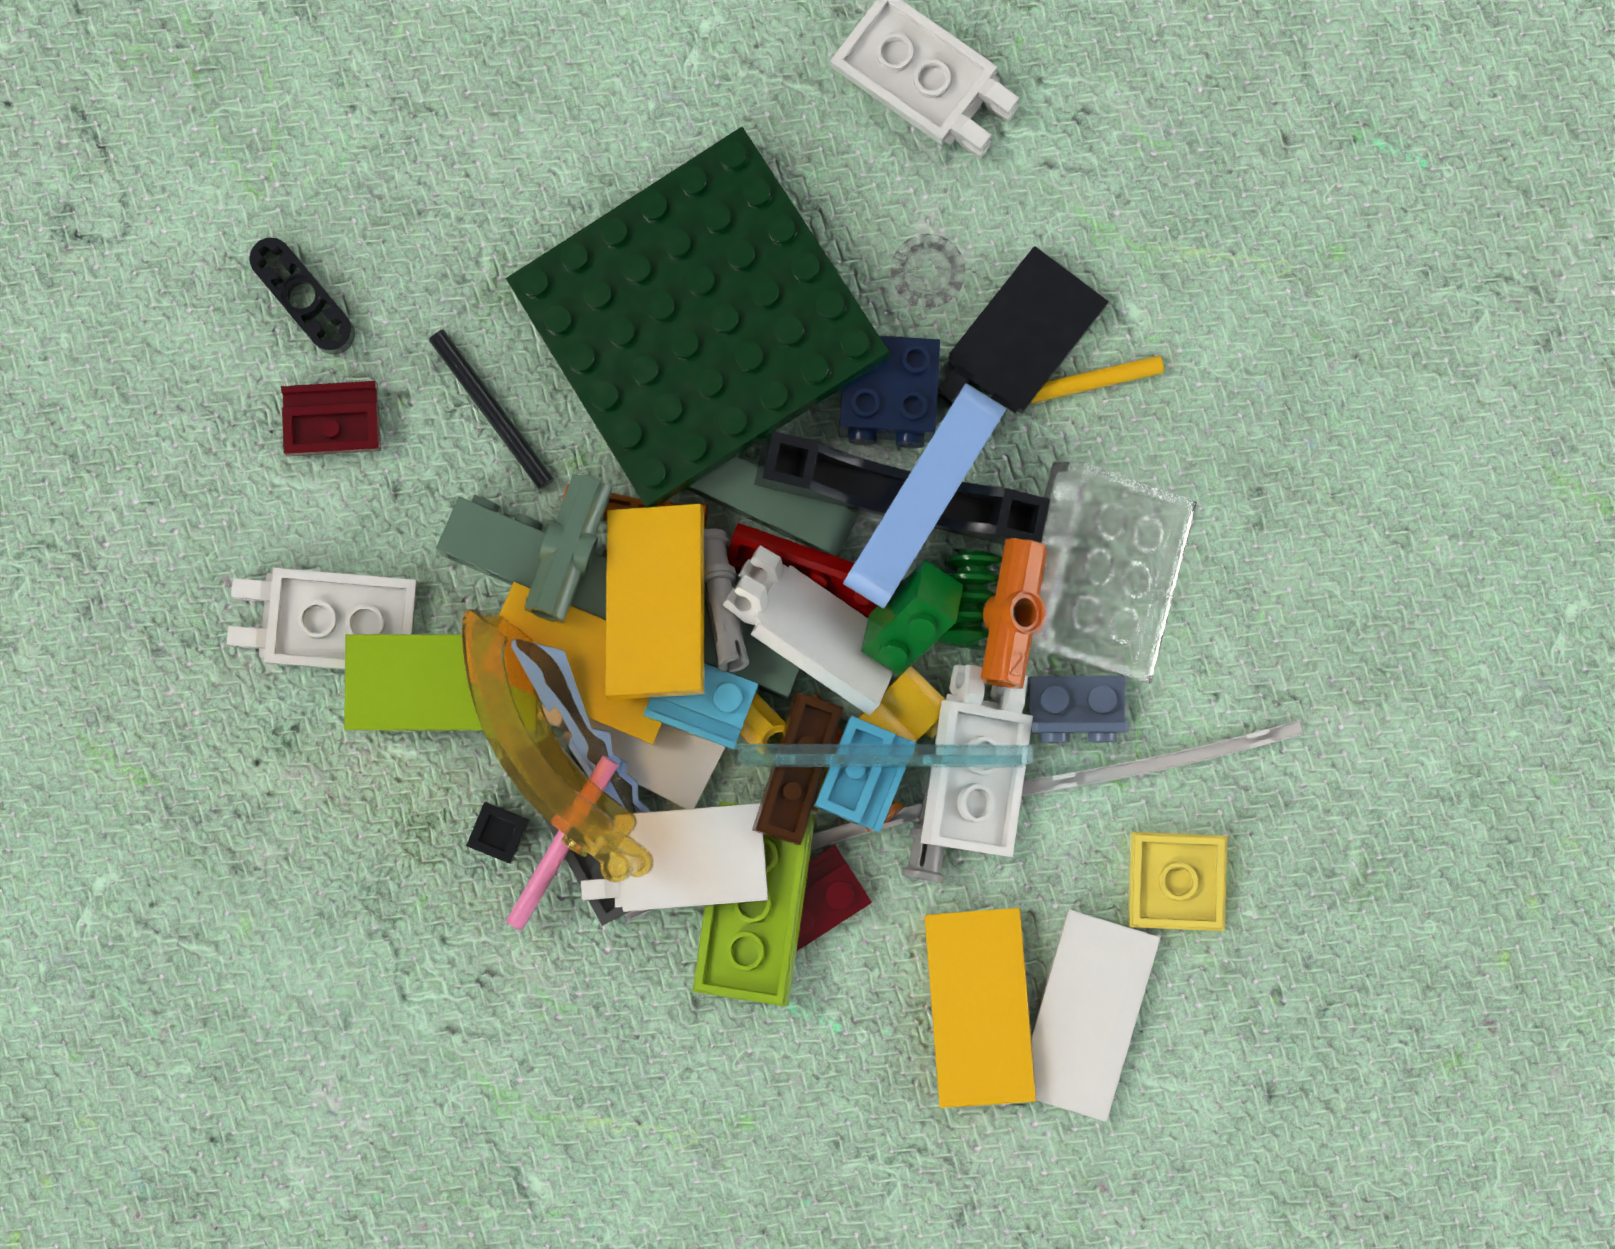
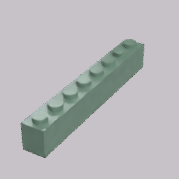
M474 495L471 501L458 497L436 546V550L440 555L512 585L513 582L531 588L532 581L541 561H538L539 553L546 534L541 531L543 524L520 513H517L515 520L497 513L500 508L498 504ZM604 550L602 556L594 553L587 574L585 576L581 575L571 602V606L606 620L607 550ZM704 597V663L719 669L716 646ZM739 618L743 641L750 663L742 670L729 673L758 683L757 689L788 701L801 669L753 637L751 633L755 625L745 623Z

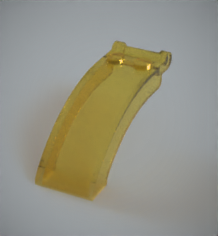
M468 609L462 620V646L469 689L483 731L507 775L530 804L553 826L565 834L561 840L566 846L584 857L589 853L601 862L600 870L606 880L621 882L630 876L641 877L647 875L654 866L653 856L649 850L629 836L637 824L636 817L589 779L563 748L546 718L534 686L511 647L512 640L517 639V647L530 657V648L533 646V640L499 613Z

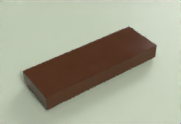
M801 692L795 693L752 831L794 845H801L843 707Z

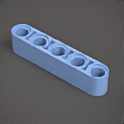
M965 383L844 580V585L881 608H885L1007 409L1006 407Z

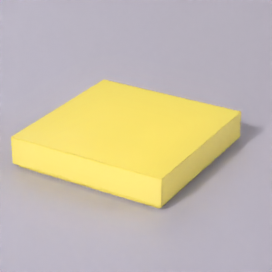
M1130 832L1127 927L1225 931L1228 836Z

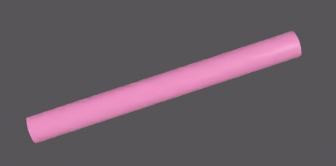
M602 755L506 919V922L514 928L523 930L577 838V832H580L618 768L619 764L611 758Z

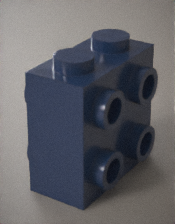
M880 336L891 357L841 389L839 437H848V442L855 445H875L877 439L895 440V445L902 448L924 447V442H930L936 429L940 339Z

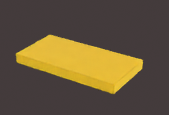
M701 504L607 510L605 696L609 700L705 694L703 506Z
M513 582L475 670L539 697L511 647L512 640L517 639V647L540 667L545 683L552 689L565 708L580 714L559 666L548 653L534 643L564 650L587 717L653 745L662 723L643 716L650 697L609 700L605 696L606 620L571 605L564 623L551 622L539 618L524 608L530 588Z
M1021 908L924 915L939 1108L1036 1102Z

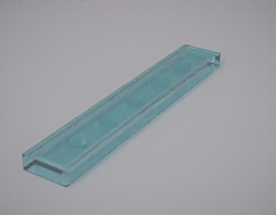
M737 744L735 747V765H738V767L1023 768L1033 762V745Z

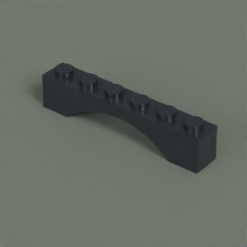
M773 431L764 438L754 485L884 516L911 471L864 459L820 442ZM962 482L934 528L1005 545V539L1011 538L1033 540L1042 543L1051 499L1008 488Z

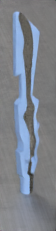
M518 638L512 640L511 647L545 708L549 712L557 707L572 736L569 739L568 746L588 777L591 776L602 755L611 758L619 764L604 790L608 799L603 801V804L613 818L616 820V815L649 812V808L638 799V782L626 772L627 762L613 754L610 732L591 727L564 650Z

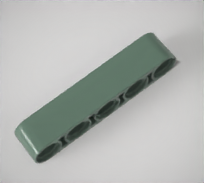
M737 456L685 488L800 544L839 557L858 518L857 514L840 505L754 485L758 466Z

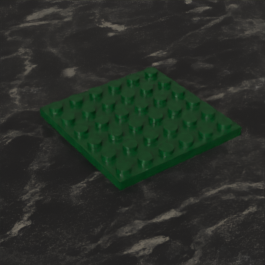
M742 126L505 278L646 508L659 506L764 439L771 432L778 430L891 357L880 336Z

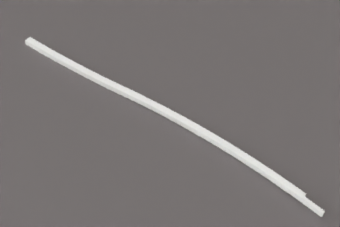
M1300 719L1243 736L1164 755L1025 780L1022 796L1100 783L1183 766L1305 734V732L1303 733ZM923 803L903 808L896 816L883 824L882 829L920 819ZM853 822L813 834L811 850L870 832L864 826ZM652 910L631 911L624 914V916L629 921Z

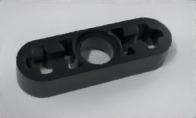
M264 238L258 241L250 252L249 261L251 268L312 342L327 354H340L349 349L355 338V329L352 322L286 243L277 238ZM271 251L275 255L281 252L284 253L280 256L279 261L290 273V276L284 281L270 266L264 270L262 269L267 263L263 257L267 252ZM299 268L300 271L298 273L293 274L295 269ZM282 283L280 288L277 289L276 285ZM300 284H308L315 290L313 303L302 309L293 307L290 302L292 289ZM328 303L329 308L322 310L324 305ZM320 312L333 325L343 323L338 329L342 336L338 341L334 342L331 338L321 340L326 332L314 318ZM312 318L309 324L305 323V320Z

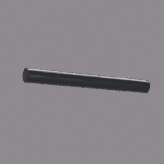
M444 329L436 332L429 338V342L537 488L541 490L548 486L554 480L553 476Z

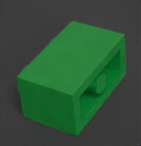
M924 560L898 585L884 609L877 606L869 614L861 652L900 676L956 623L963 584Z

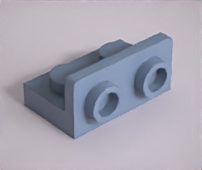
M1125 676L1028 677L1029 715L1033 716L1031 734H1041V743H1068L1069 734H1088V742L1092 743L1117 742V733L1129 732V722H1125Z

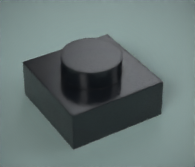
M484 802L466 846L512 864L530 819Z

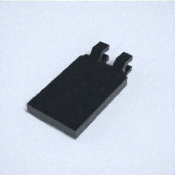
M1034 246L949 353L948 358L950 361L948 363L954 369L939 386L937 397L951 407L965 383L969 385L972 381L991 395V399L1007 408L1003 416L1008 409L1014 414L1017 411L1023 414L1038 392L1049 381L1107 307L1109 301Z

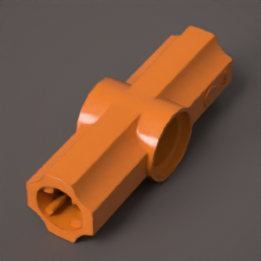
M1005 539L996 595L991 596L987 600L983 609V620L989 630L980 678L984 681L983 683L1011 689H1022L1024 686L1032 635L1043 626L1046 618L1044 602L1039 596L1048 550L1045 548V544L1033 540Z

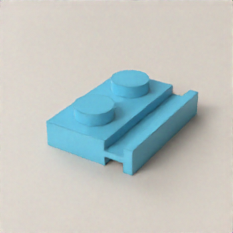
M704 663L705 694L650 697L643 716L734 750L759 684L729 672H722L718 668Z
M850 716L814 807L879 833L916 742Z

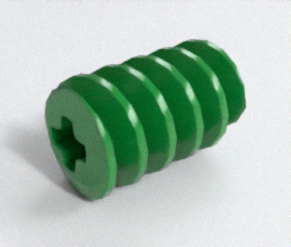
M953 549L959 554L945 557L944 565L956 572L948 575L963 584L956 623L937 642L960 648L986 650V648L979 645V641L988 639L989 630L982 626L984 621L983 609L987 600L991 596L996 595V593L987 589V585L998 582L999 578L997 573L990 570V566L1000 564L1002 556L979 550Z

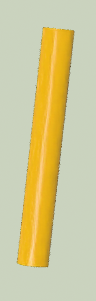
M1158 355L1049 380L1038 392L1031 404L1163 374L1162 358Z

